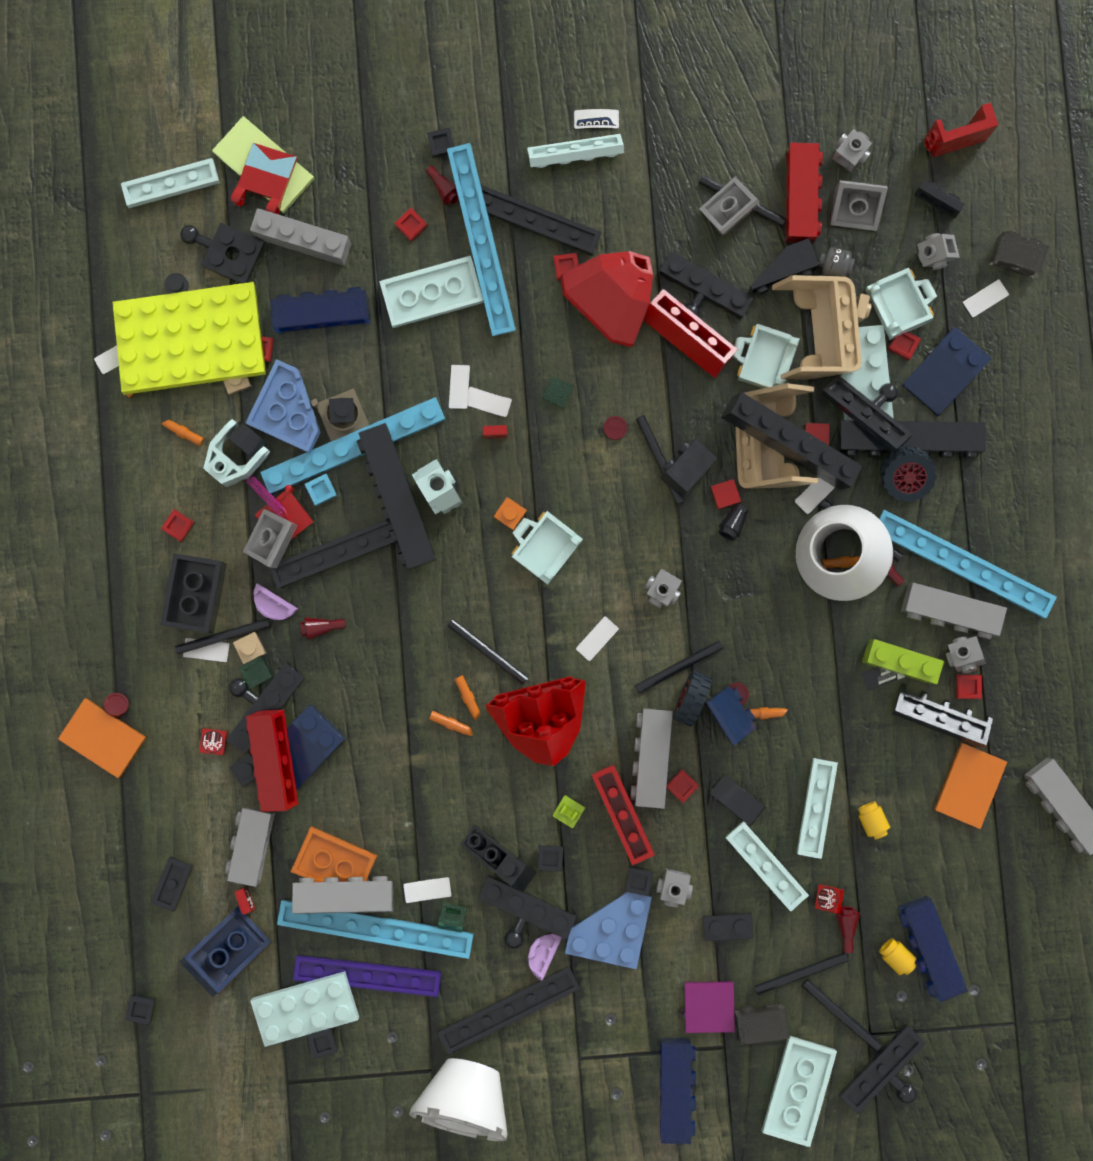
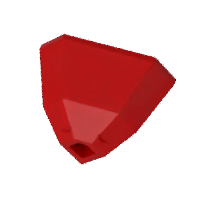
M630 251L600 254L560 276L563 295L610 342L628 347L634 345L650 303L653 280L650 257Z
M565 677L498 694L485 706L515 749L535 763L554 766L569 754L580 731L586 683L585 680Z

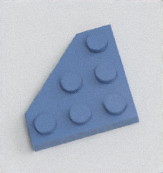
M276 359L245 424L311 454L321 432L301 373L297 368Z
M625 892L608 905L606 904L591 914V916L572 927L568 936L565 954L637 969L652 897Z

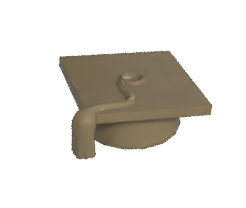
M354 388L321 402H318L316 398L311 400L312 407L318 409L331 442L369 426ZM353 398L355 423L330 424L329 399Z

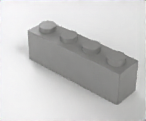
M258 208L250 228L252 235L259 240L343 266L351 247L350 239L346 235Z
M910 583L907 586L901 612L907 613V618L921 621L922 618L931 620L930 624L939 627H944L945 624L954 626V631L968 633V630L977 632V637L991 640L992 637L1000 636L1007 608L917 583Z
M642 708V713H637L636 727L640 728V737H635L634 752H638V762L633 761L632 776H636V786L631 785L630 800H634L635 806L665 809L673 711Z
M1046 758L1024 775L1027 779L1026 785L1033 794H1038L1043 800L1041 802L1042 807L1049 814L1053 813L1057 821L1055 823L1064 834L1068 833L1072 838L1070 843L1078 853L1082 852L1092 855L1093 810L1056 761Z
M386 876L373 877V881H363V877H348V882H338L337 877L324 878V882H314V878H299V883H293L292 913L393 912V882L387 881Z

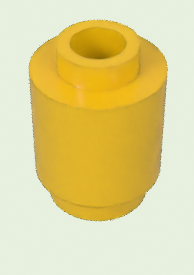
M876 801L858 808L860 813L858 815L868 837L873 836L874 839H879L888 834L887 830L890 828V825L881 806H878Z
M891 938L881 947L879 952L883 955L882 959L898 975H908L915 969L916 957L900 941H895Z

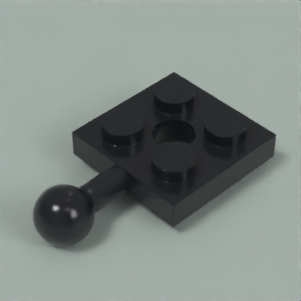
M220 223L213 240L199 234L198 229L192 225L184 226L180 232V237L184 243H197L208 248L201 264L202 267L239 284L248 283L265 246L264 241L224 223ZM230 249L240 251V255L236 260H229L227 258V252Z

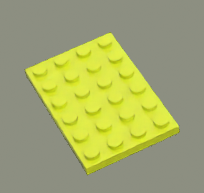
M254 282L113 302L121 392L124 395L266 375Z

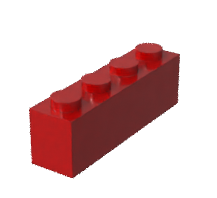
M790 143L787 149L786 243H798L806 239L814 243L817 236L821 235L822 223L818 221V212L820 213L822 209V198H818V189L822 188V175H818L819 166H822L823 153L819 152V143Z
M664 289L647 308L643 321L714 378L727 366L738 350Z
M284 710L258 711L246 716V728L249 733L250 753L253 758L254 777L257 783V797L261 812L287 811L299 803Z
M614 764L592 773L593 780L632 866L655 856Z

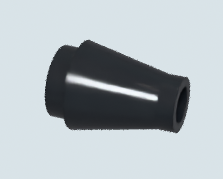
M736 504L719 524L720 529L718 533L730 541H735L741 535L748 509L743 505Z

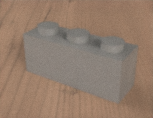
M250 807L242 808V812H238L235 826H239L237 836H233L230 850H234L232 860H228L225 874H229L227 881L254 887L260 884L275 812H261L260 809Z

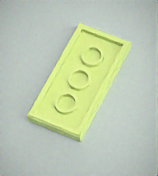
M244 116L212 150L219 159L240 177L253 143L286 153ZM297 162L281 203L280 211L283 214L314 180V176Z

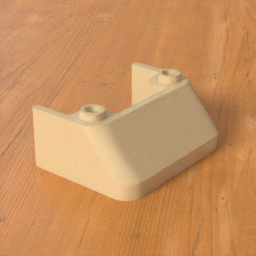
M791 275L772 285V290H793L796 305L802 309H811L815 355L804 357L800 367L781 374V379H817L848 374L857 371L861 367L862 356L855 286L849 278Z
M786 383L745 392V394L780 416L786 417L790 416L796 408V395L814 392V387ZM736 427L738 482L743 488H784L818 483V478L799 477V470L795 464H784L783 455Z

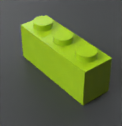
M872 639L868 641L862 663L932 685L938 683L944 661Z

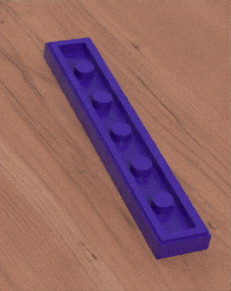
M296 955L294 981L309 982L345 971L350 987L433 997L439 996L441 971Z

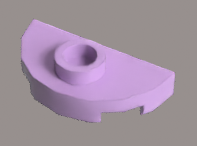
M256 584L253 592L254 602L257 610L263 616L273 620H284L291 617L298 610L292 604L261 585Z
M554 933L536 939L530 947L528 955L529 968L540 981L543 980L562 938Z

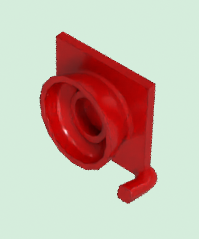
M286 485L285 491L275 499L285 508L279 509L278 516H283L282 518L298 525L291 538L293 539L310 526L313 520L291 493L295 489L291 485ZM267 504V505H266L265 507H263L260 511H258V512L255 514V516H256V517L258 518V520H259V518H260V516H261V514H262V512H263L264 509H266V510H268V511H270V512H272V513H274V514H276V513H275L274 510Z

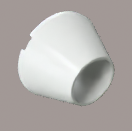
M853 505L832 506L815 514L801 530L796 544V563L803 580L816 593L838 601L856 600L872 593L884 581L893 560V545L885 525L868 510ZM841 529L857 532L862 542V554L859 561L854 567L845 572H829L822 564L820 557L821 546L825 538L832 532Z
M454 1058L447 1059L410 1109L409 1114L411 1117L416 1118V1115L422 1116L421 1122L442 1130L476 1138L477 1135L488 1136L487 1140L505 1141L507 1139L500 1074L495 1069L476 1062Z

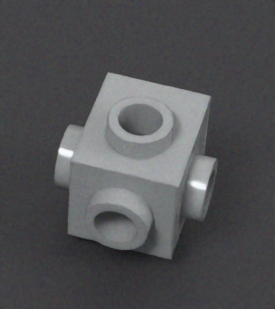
M853 129L849 135L844 133L836 144L839 148L832 159L851 173L858 163L863 165L871 153L868 149L872 143L867 135Z
M935 233L925 237L926 241L917 244L919 260L923 267H933V270H939L947 267L948 262L960 258L954 235Z
M663 569L658 572L656 578L651 575L644 587L648 590L646 596L649 597L648 602L658 608H661L662 605L667 607L669 603L674 605L681 593L677 589L682 580ZM659 587H664L666 594L660 593Z
M977 636L968 639L967 637H959L954 639L952 644L948 645L950 652L946 653L950 667L955 666L957 672L970 673L977 670V666L986 664Z
M665 868L663 879H658L656 892L660 893L659 898L664 900V905L678 908L679 904L685 905L686 899L690 900L693 885H689L691 878L689 873ZM673 886H678L675 892H671Z

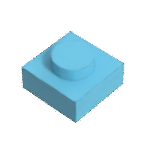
M327 474L305 484L315 506L338 496Z

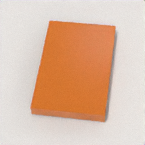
M84 698L58 739L115 777L120 778L147 737L118 718L108 715L103 708Z
M960 743L934 810L981 829L1007 761Z
M311 826L291 872L303 878H314V882H324V878L337 877L338 882H348V877H363V881H367L377 855Z

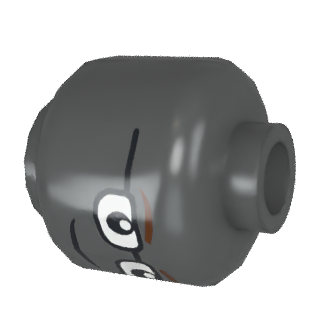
M831 247L828 249L827 254H821L818 267L822 268L823 276L850 278L855 259L852 258L850 251Z

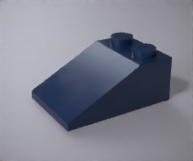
M954 327L902 386L934 414L939 416L989 362L991 357L959 329Z
M728 685L707 698L705 703L729 742L734 746L756 728L753 724L756 719L749 708L744 710L740 703L743 698L737 688L731 689Z
M309 705L287 728L296 790L347 740L314 705Z
M237 906L179 962L213 997L271 941L246 914L243 915L240 908Z

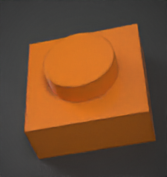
M507 497L494 515V518L514 531L527 510Z

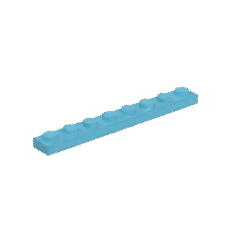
M467 143L448 148L447 152L492 336L514 332L516 328L471 144Z
M435 397L315 448L311 451V454L306 452L260 473L268 492L272 495L284 490L286 485H296L366 455V453L361 454L357 444V440L360 439L358 433L386 423L393 442H396L445 421V417Z
M886 510L881 512L878 519L885 525L893 543L1043 619L1047 618L1057 598L1056 596Z
M289 900L281 901L277 925L467 959L470 957L474 933L363 913L294 914L292 913V901Z

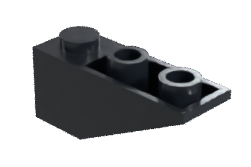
M806 239L787 246L750 286L748 293L764 294L770 291L769 287L791 275H814V271H816L819 263L810 240Z
M474 825L461 843L465 849L506 883L522 892L537 873L521 858L476 825Z

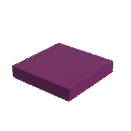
M733 981L684 982L686 1033L735 1032Z

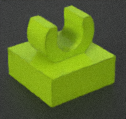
M564 795L552 816L569 827L574 828L585 807Z

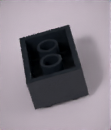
M174 553L160 625L214 634L227 563Z

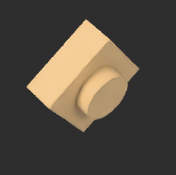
M860 294L856 297L858 323L869 316L871 310L869 295Z
M248 377L224 380L229 395L252 387Z
M256 632L233 642L243 664H247L267 654Z

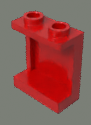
M991 103L982 105L971 119L969 125L950 131L944 130L941 119L936 120L925 138L926 149L931 151L932 157L934 158L986 141L999 125Z

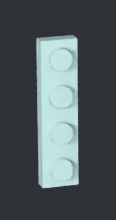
M615 134L529 147L527 149L530 166L543 168L549 164H568L576 160L589 161L602 156L615 157L618 154L624 153V144L621 135Z
M210 158L123 182L121 186L128 208L219 184L220 181L214 160Z
M812 758L796 851L798 855L822 859L837 762Z
M744 821L725 836L789 911H792L809 896Z

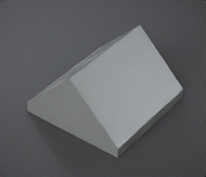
M734 177L699 209L724 237L759 205V200Z
M840 180L834 190L830 225L877 231L888 187Z
M264 509L243 552L268 567L277 568L298 525Z

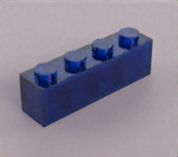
M352 287L348 288L347 292L326 290L323 292L324 294L319 295L305 292L301 293L300 297H291L290 295L276 296V299L270 300L273 329L276 333L370 323L366 290Z
M924 896L899 906L902 912L898 914L904 928H908L911 935L908 937L909 944L913 951L917 950L920 958L917 960L918 967L922 974L926 973L929 982L926 983V987L930 996H935L937 1000L942 1002L968 992L932 899Z
M660 1038L661 1144H691V1136H695L696 1133L695 1121H691V1111L696 1109L695 1096H691V1086L696 1085V1073L691 1071V1061H696V1047L691 1046L689 1038Z

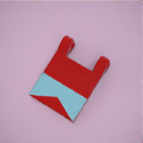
M253 143L238 185L231 195V201L237 206H243L247 191L271 198L267 204L266 211L279 215L284 194L298 159L297 156Z

